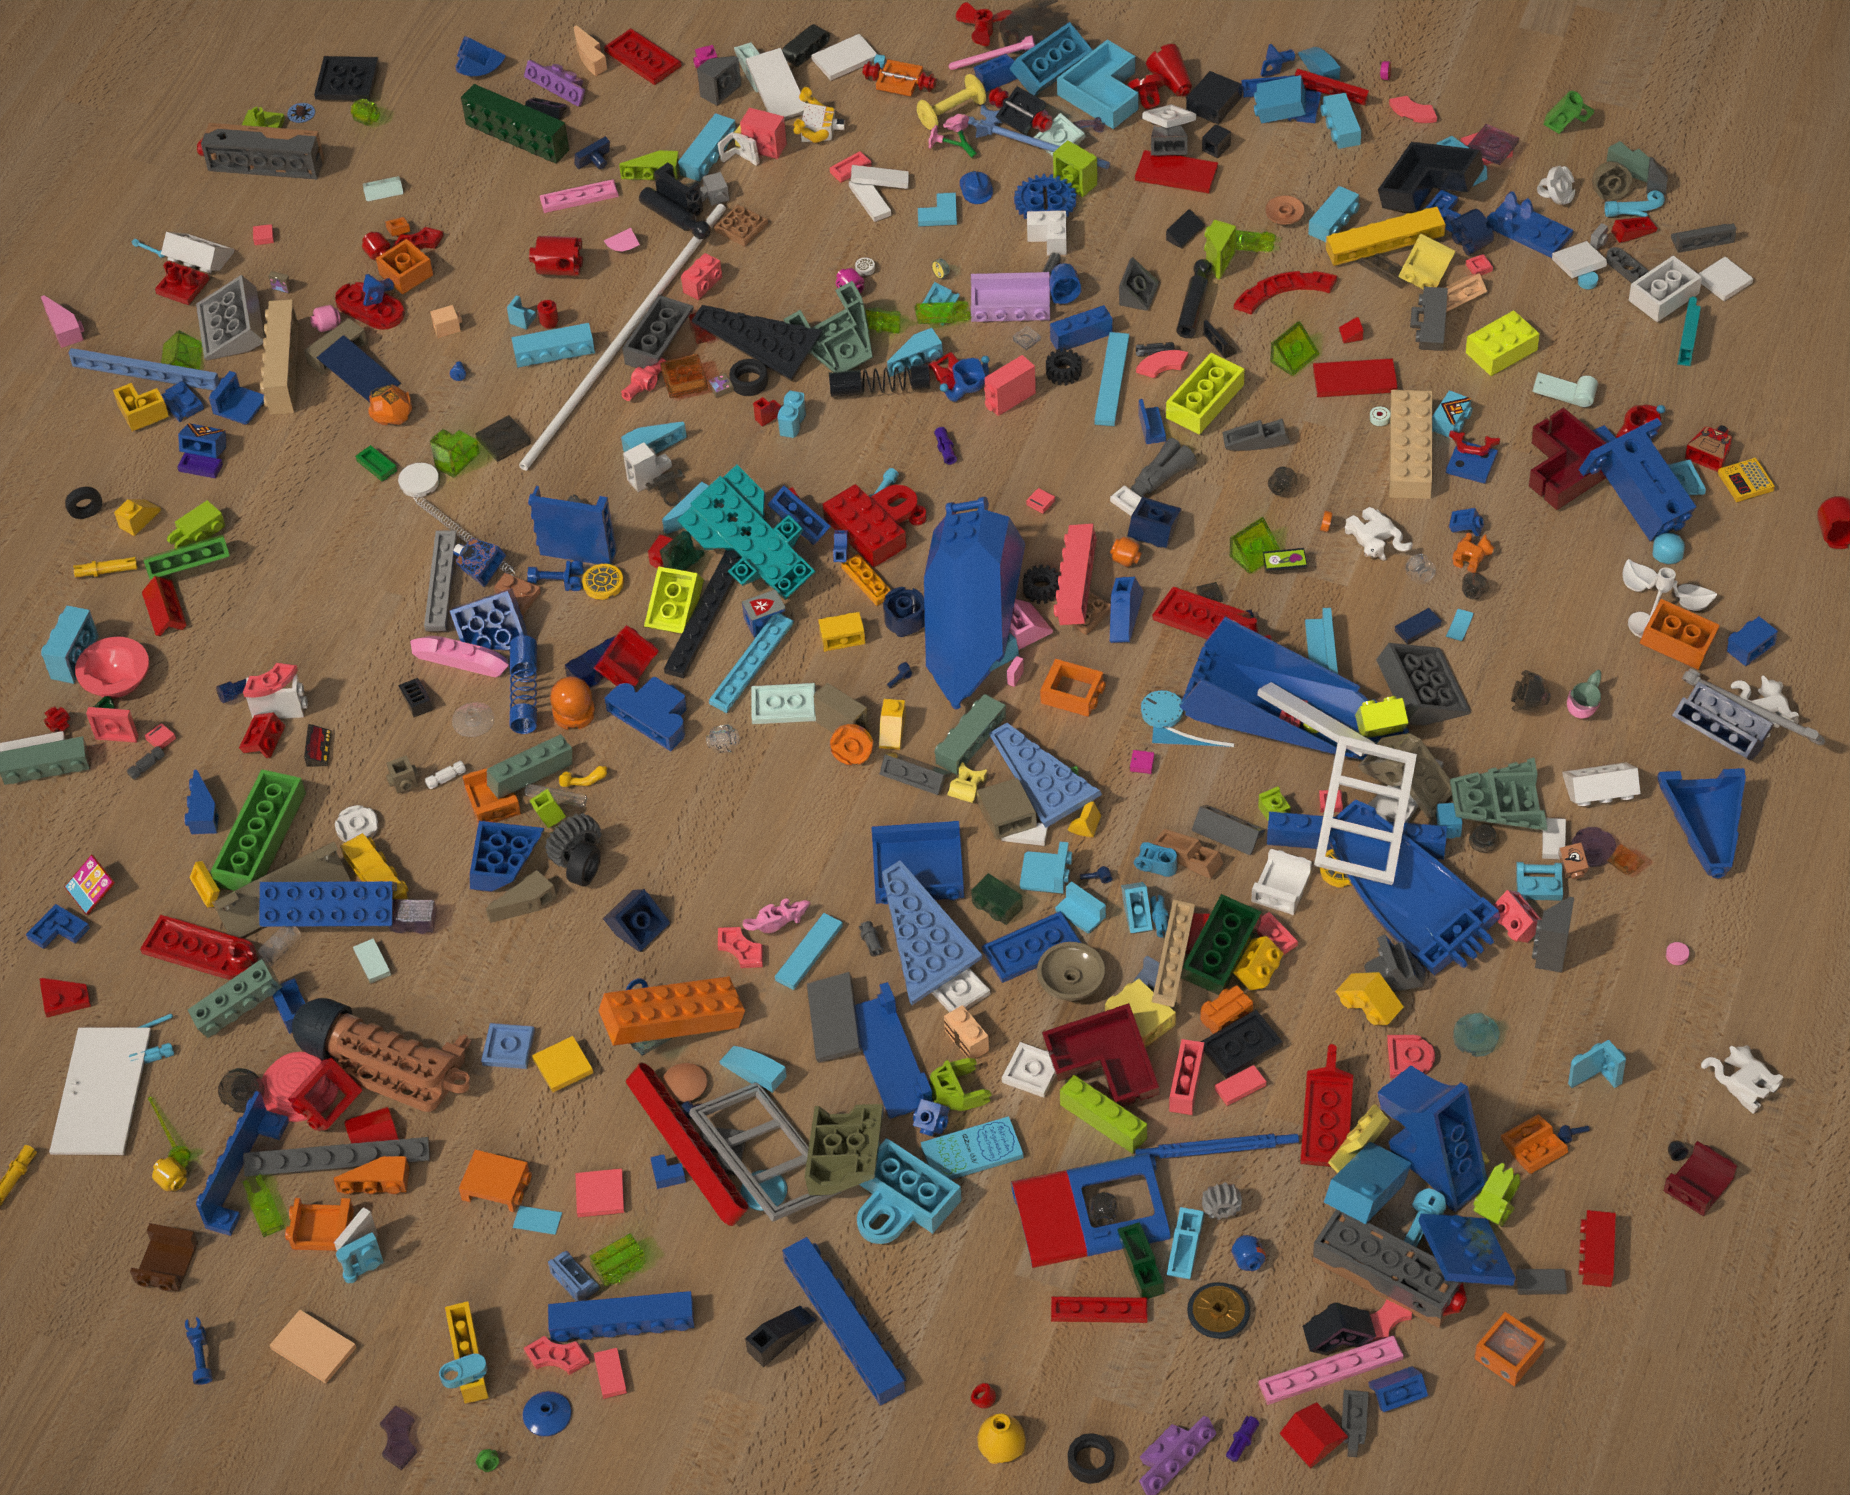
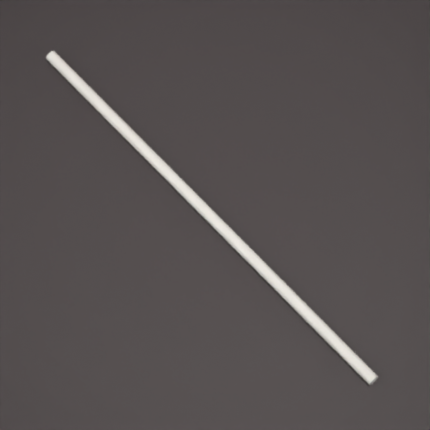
M718 204L705 221L710 225L711 229L726 210L723 204ZM693 236L519 463L521 469L528 470L638 326L657 296H661L703 239L700 240Z

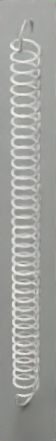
M416 498V500H415V501H416V504H418L419 506L422 507V506H423V505H422V502H421V503H419V502L417 503V498ZM446 516V518H448V521L451 520V522H453V525L456 524V526L453 528L455 530V528L459 525H457V523H454L452 519H449V517ZM463 531V533L466 532V534L463 536V540L467 542L468 537L465 538V536L469 533H467V531ZM504 563V565L507 564V566L504 568V572L507 573L506 571L508 570H506V568L510 565H508V563Z

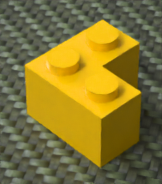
M132 383L113 390L117 405L131 431L169 417L164 399L157 388L141 395L137 394Z
M1379 972L1351 973L1335 991L1340 997L1341 1003L1347 1009L1362 1008L1367 1020L1373 1025H1388L1404 1007Z

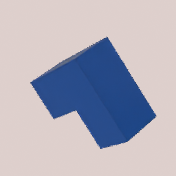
M835 530L833 562H847L848 530Z
M664 1154L650 1157L657 1189L686 1183L682 1163L667 1166Z

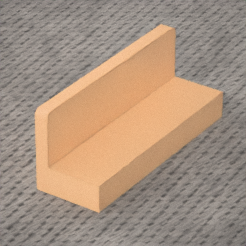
M1480 273L1468 275L1444 287L1448 288L1446 312L1487 292Z

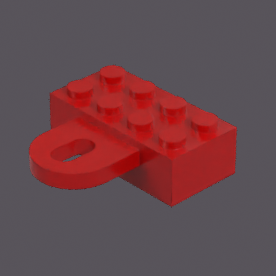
M854 484L823 503L824 520L834 530H848V543L874 568L906 548V534L898 524L910 518L916 512L918 507L917 495L907 486L891 485L869 497ZM899 498L907 499L896 507L889 506V504Z

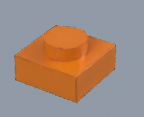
M404 217L385 221L386 229L391 236H400L410 232V226Z

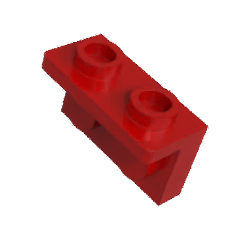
M274 712L254 715L239 749L243 753L260 751L266 758H271L285 728V724Z

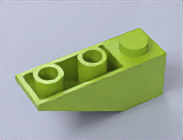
M659 150L619 164L621 179L655 180L654 172L669 162L673 165L674 176L678 180L679 152Z

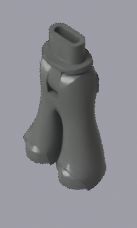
M1169 438L1155 459L1142 469L1139 476L1135 479V484L1131 486V490L1140 497H1143L1146 493L1150 494L1179 471L1192 469L1197 464L1194 453L1185 445L1181 447L1176 439Z

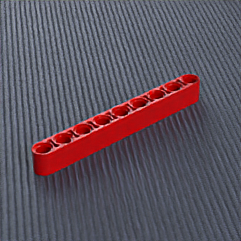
M640 1062L626 1079V1084L719 1218L725 1224L735 1226L749 1209L747 1202L655 1071L649 1065Z

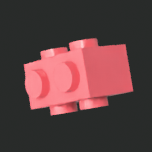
M706 253L697 259L681 276L683 293L699 300L722 278L720 260Z
M1507 890L1493 905L1499 910L1500 919L1497 922L1508 930L1507 934L1512 940L1528 943L1536 934L1538 919H1542L1520 892Z

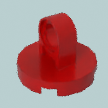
M1162 74L1147 75L1145 79L1139 81V78L1128 83V87L1138 92L1144 108L1150 110L1159 105L1158 88L1165 85V79ZM1147 96L1153 98V104H1150L1148 102Z

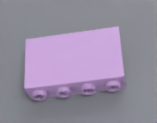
M1049 272L971 274V322L1050 320Z

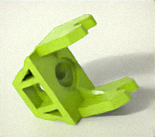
M965 1058L953 1062L946 1060L943 1066L938 1067L931 1073L929 1085L932 1090V1100L934 1103L949 1107V1110L964 1111L990 1102L989 1097L992 1096L990 1090L982 1089L964 1094L957 1077L967 1075L976 1069L974 1065L977 1062L974 1058Z
M1504 1163L1494 1167L1481 1193L1478 1194L1473 1203V1206H1475L1473 1211L1500 1227H1503L1515 1209L1510 1202L1521 1184L1520 1175L1517 1173L1514 1176L1513 1168L1504 1171Z

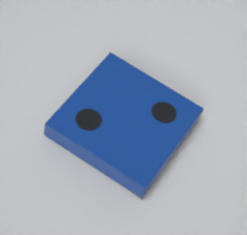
M1462 441L1466 445L1481 447L1477 444ZM1456 446L1446 468V473L1485 484L1497 457L1498 450L1491 448L1488 454L1479 456L1468 453L1463 454L1457 450Z

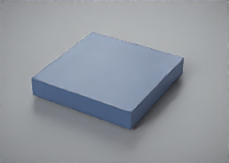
M490 1023L481 1060L482 1065L527 1069L535 1028L533 1026Z

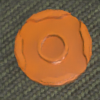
M857 724L840 726L834 731L830 740L833 756L839 762L846 765L864 763L873 750V740L870 733Z

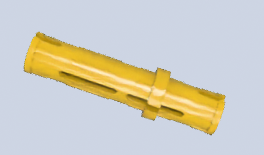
M136 557L96 562L95 560L92 563L73 565L75 578L92 575L98 577L99 574L138 569Z
M24 1145L17 1158L10 1162L9 1169L0 1181V1206L21 1175L27 1172L29 1163L37 1154V1151L29 1145Z

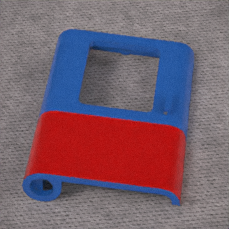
M1149 1153L1011 1181L1014 1202L1018 1207L1032 1268L1121 1250L1123 1248L1117 1229L1140 1222L1149 1244L1169 1240L1170 1230L1154 1173L1157 1170L1154 1156L1150 1157ZM1137 1175L1145 1176L1155 1212L1154 1215L1096 1228L1091 1226L1082 1194L1083 1187Z

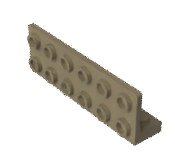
M331 842L213 901L212 903L228 935L240 938L261 927L259 925L260 882H350V878L336 852L338 850L336 843Z

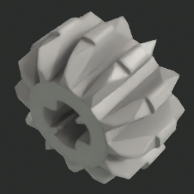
M1224 1182L1222 1185H1218L1216 1183V1186H1209L1208 1190L1203 1192L1202 1207L1205 1210V1214L1209 1215V1218L1216 1217L1217 1220L1225 1217L1227 1219L1228 1216H1235L1236 1212L1241 1210L1242 1196L1234 1184L1228 1185Z

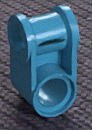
M1149 842L1141 844L1139 856L1133 862L1134 866L1141 871L1165 877L1173 876L1178 869L1177 854L1173 849L1157 846Z

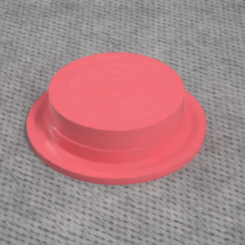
M109 637L91 644L81 653L76 662L75 675L81 687L86 691L101 697L119 698L128 695L139 686L148 672L149 657L145 648L137 641L126 637Z
M292 1052L277 1059L266 1070L260 1082L259 1092H261L267 1111L287 1116L290 1122L306 1121L307 1119L302 1114H298L291 1107L292 1103L288 1098L323 1060L306 1052ZM324 1074L304 1098L322 1114L336 1099L339 1088Z

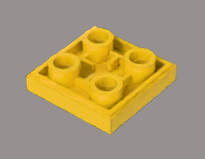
M573 1036L532 1055L536 1066L552 1093L593 1074L591 1065Z

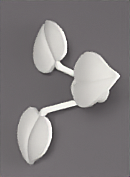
M1628 559L1623 569V581L1628 588L1640 592L1645 590L1646 587L1652 589L1656 585L1658 589L1651 614L1636 612L1628 619L1629 629L1640 638H1642L1645 627L1657 607L1662 593L1669 592L1672 587L1675 596L1680 598L1679 603L1681 606L1692 611L1705 609L1716 598L1717 593L1692 584H1683L1677 588L1676 573L1671 568H1661L1657 574L1651 568Z

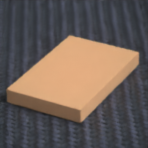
M299 1310L273 1340L270 1348L326 1384L353 1353L356 1345L302 1310Z

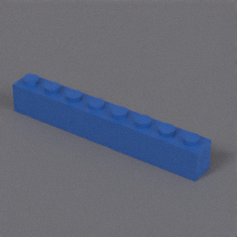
M1269 812L1267 845L1317 849L1323 816ZM1404 823L1403 834L1435 859L1444 860L1447 826ZM1328 842L1327 850H1331L1332 848Z
M805 1237L783 1249L784 1263L878 1404L881 1406L905 1392L904 1382H906L904 1373L900 1368H895L893 1365L894 1360L889 1351L882 1349L879 1336L876 1332L872 1333L870 1331L868 1320L864 1314L859 1315L854 1299L851 1296L847 1297L845 1294V1287L839 1278L835 1279L829 1262L827 1260L823 1261L820 1257L821 1252L817 1244H812L808 1237Z

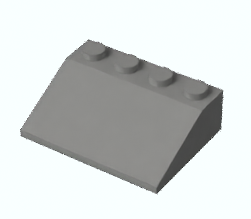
M240 275L196 304L205 360L249 352L263 343V338L265 337L257 288L243 275Z

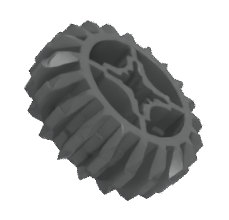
M584 813L580 815L574 814L572 818L567 817V820L561 821V824L555 826V830L549 833L551 837L546 840V853L554 864L566 868L569 858L578 844L586 843L597 847L596 844L601 841V828L592 817Z

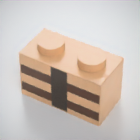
M963 1005L944 1015L945 1032L967 1058L977 1059L989 1051L988 1035Z

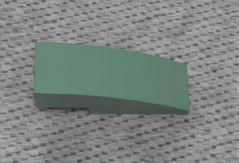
M1621 141L1608 147L1607 162L1616 161L1621 163L1629 170L1633 178L1647 183L1650 158L1640 149L1631 151Z

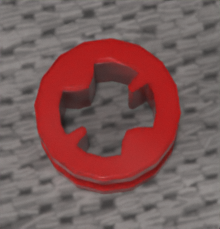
M918 505L916 512L908 518L909 522L915 526L924 524L927 519L926 509Z

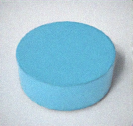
M1593 271L1578 276V285L1583 289H1593L1598 284V275Z

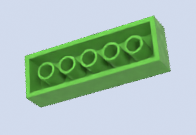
M261 769L211 869V874L217 887L235 891L267 874L306 794L301 778Z

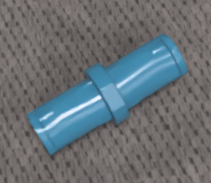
M1158 895L1159 901H1156V896H1153L1150 899L1157 936L1163 938L1162 932H1165L1166 935L1169 913L1165 908L1164 897Z

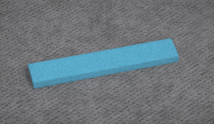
M1109 333L1095 414V425L1115 426L1129 343V334Z
M780 613L772 615L711 696L709 704L727 714L793 626L794 621Z

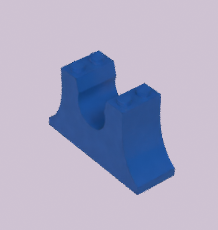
M1410 1065L1377 1092L1381 1109L1406 1127L1389 1140L1392 1153L1411 1162L1410 1169L1424 1179L1435 1191L1441 1193L1445 1197L1448 1208L1456 1212L1481 1192L1487 1182L1468 1086L1462 1082L1458 1085L1441 1083Z

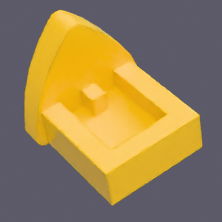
M1094 802L1084 805L1080 818L1070 823L1068 827L1069 832L1080 836L1094 837L1101 818V814Z

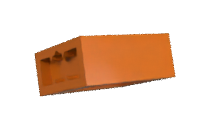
M1055 659L1040 690L1041 703L1089 717L1092 709L1095 710L1098 705L1099 694H1103L1106 682L1103 681V672ZM1062 676L1091 684L1086 698L1056 690Z

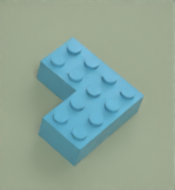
M1107 39L1057 78V95L1114 129L1138 110V92L1123 84L1124 81L1135 74V56Z

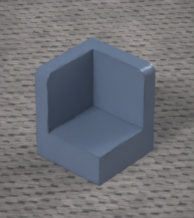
M1145 956L1143 959V969L1136 976L1134 982L1140 979L1154 992L1160 963L1149 956Z

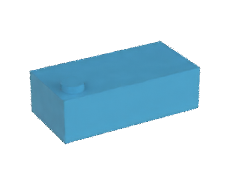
M1069 22L1019 56L1010 67V70L1026 90L1036 96L1056 82L1059 76L1093 50Z
M1369 1142L1331 1179L1324 1203L1366 1224L1404 1186L1412 1163Z

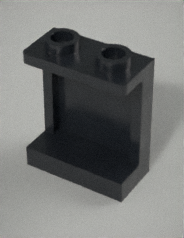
M669 162L654 172L656 190L687 209L695 216H698L703 211L699 183L696 182L692 186L687 187L675 179L673 165Z

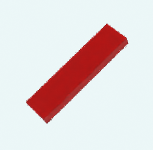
M1298 68L1295 72V76L1301 75L1305 88L1328 95L1346 93L1348 100L1360 105H1366L1369 94L1367 89Z
M1051 1296V1322L1147 1323V1298Z

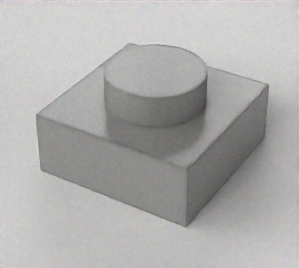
M1601 223L1591 235L1590 245L1596 250L1604 246L1608 241L1607 225Z

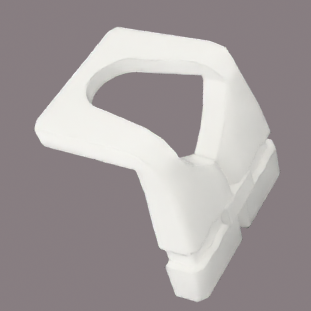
M731 132L718 142L721 162L724 163L736 153L756 166L760 163L756 140L751 137L748 138L746 135ZM732 138L741 146V148L735 147L724 153L725 145Z

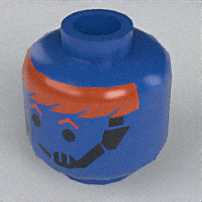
M1243 1235L1236 1239L1232 1246L1231 1252L1237 1266L1241 1270H1258L1266 1260V1253L1262 1244L1254 1236Z

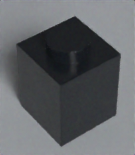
M1217 124L1202 137V151L1216 158H1219L1231 146V131Z

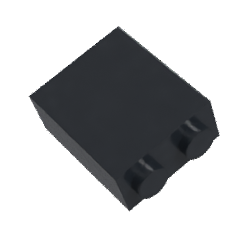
M1209 71L1186 97V110L1219 125L1242 98V84Z

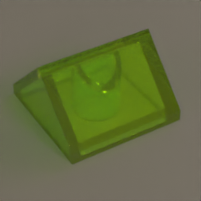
M1297 321L1271 342L1270 362L1287 374L1294 376L1320 353L1302 323Z
M178 330L163 344L161 363L200 370L202 342Z
M1260 517L1230 537L1229 556L1248 573H1252L1264 565L1262 552L1280 550L1264 517Z

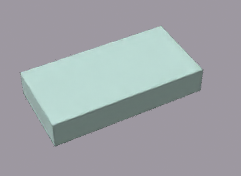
M374 938L353 947L370 984L391 975Z

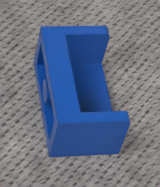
M295 978L281 983L282 988L272 995L289 1034L292 1033V1022L296 1012L305 1004Z

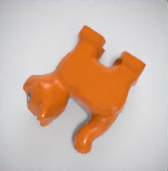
M1468 532L1466 537L1458 543L1457 550L1453 553V565L1462 568L1463 561L1469 562L1467 570L1476 573L1479 563L1483 560L1484 556L1493 554L1495 548L1492 546L1491 541L1487 539L1486 534L1479 541L1478 546L1471 543L1473 536Z

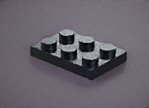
M1257 1010L1200 1041L1204 1042V1053L1226 1079L1283 1046V1041Z

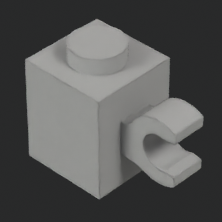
M721 172L703 177L704 187H700L702 202L708 198L712 206L729 201L728 186Z

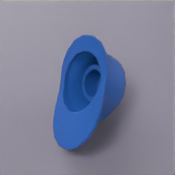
M973 171L961 177L960 187L962 194L969 203L983 204L991 199L993 188L986 174Z

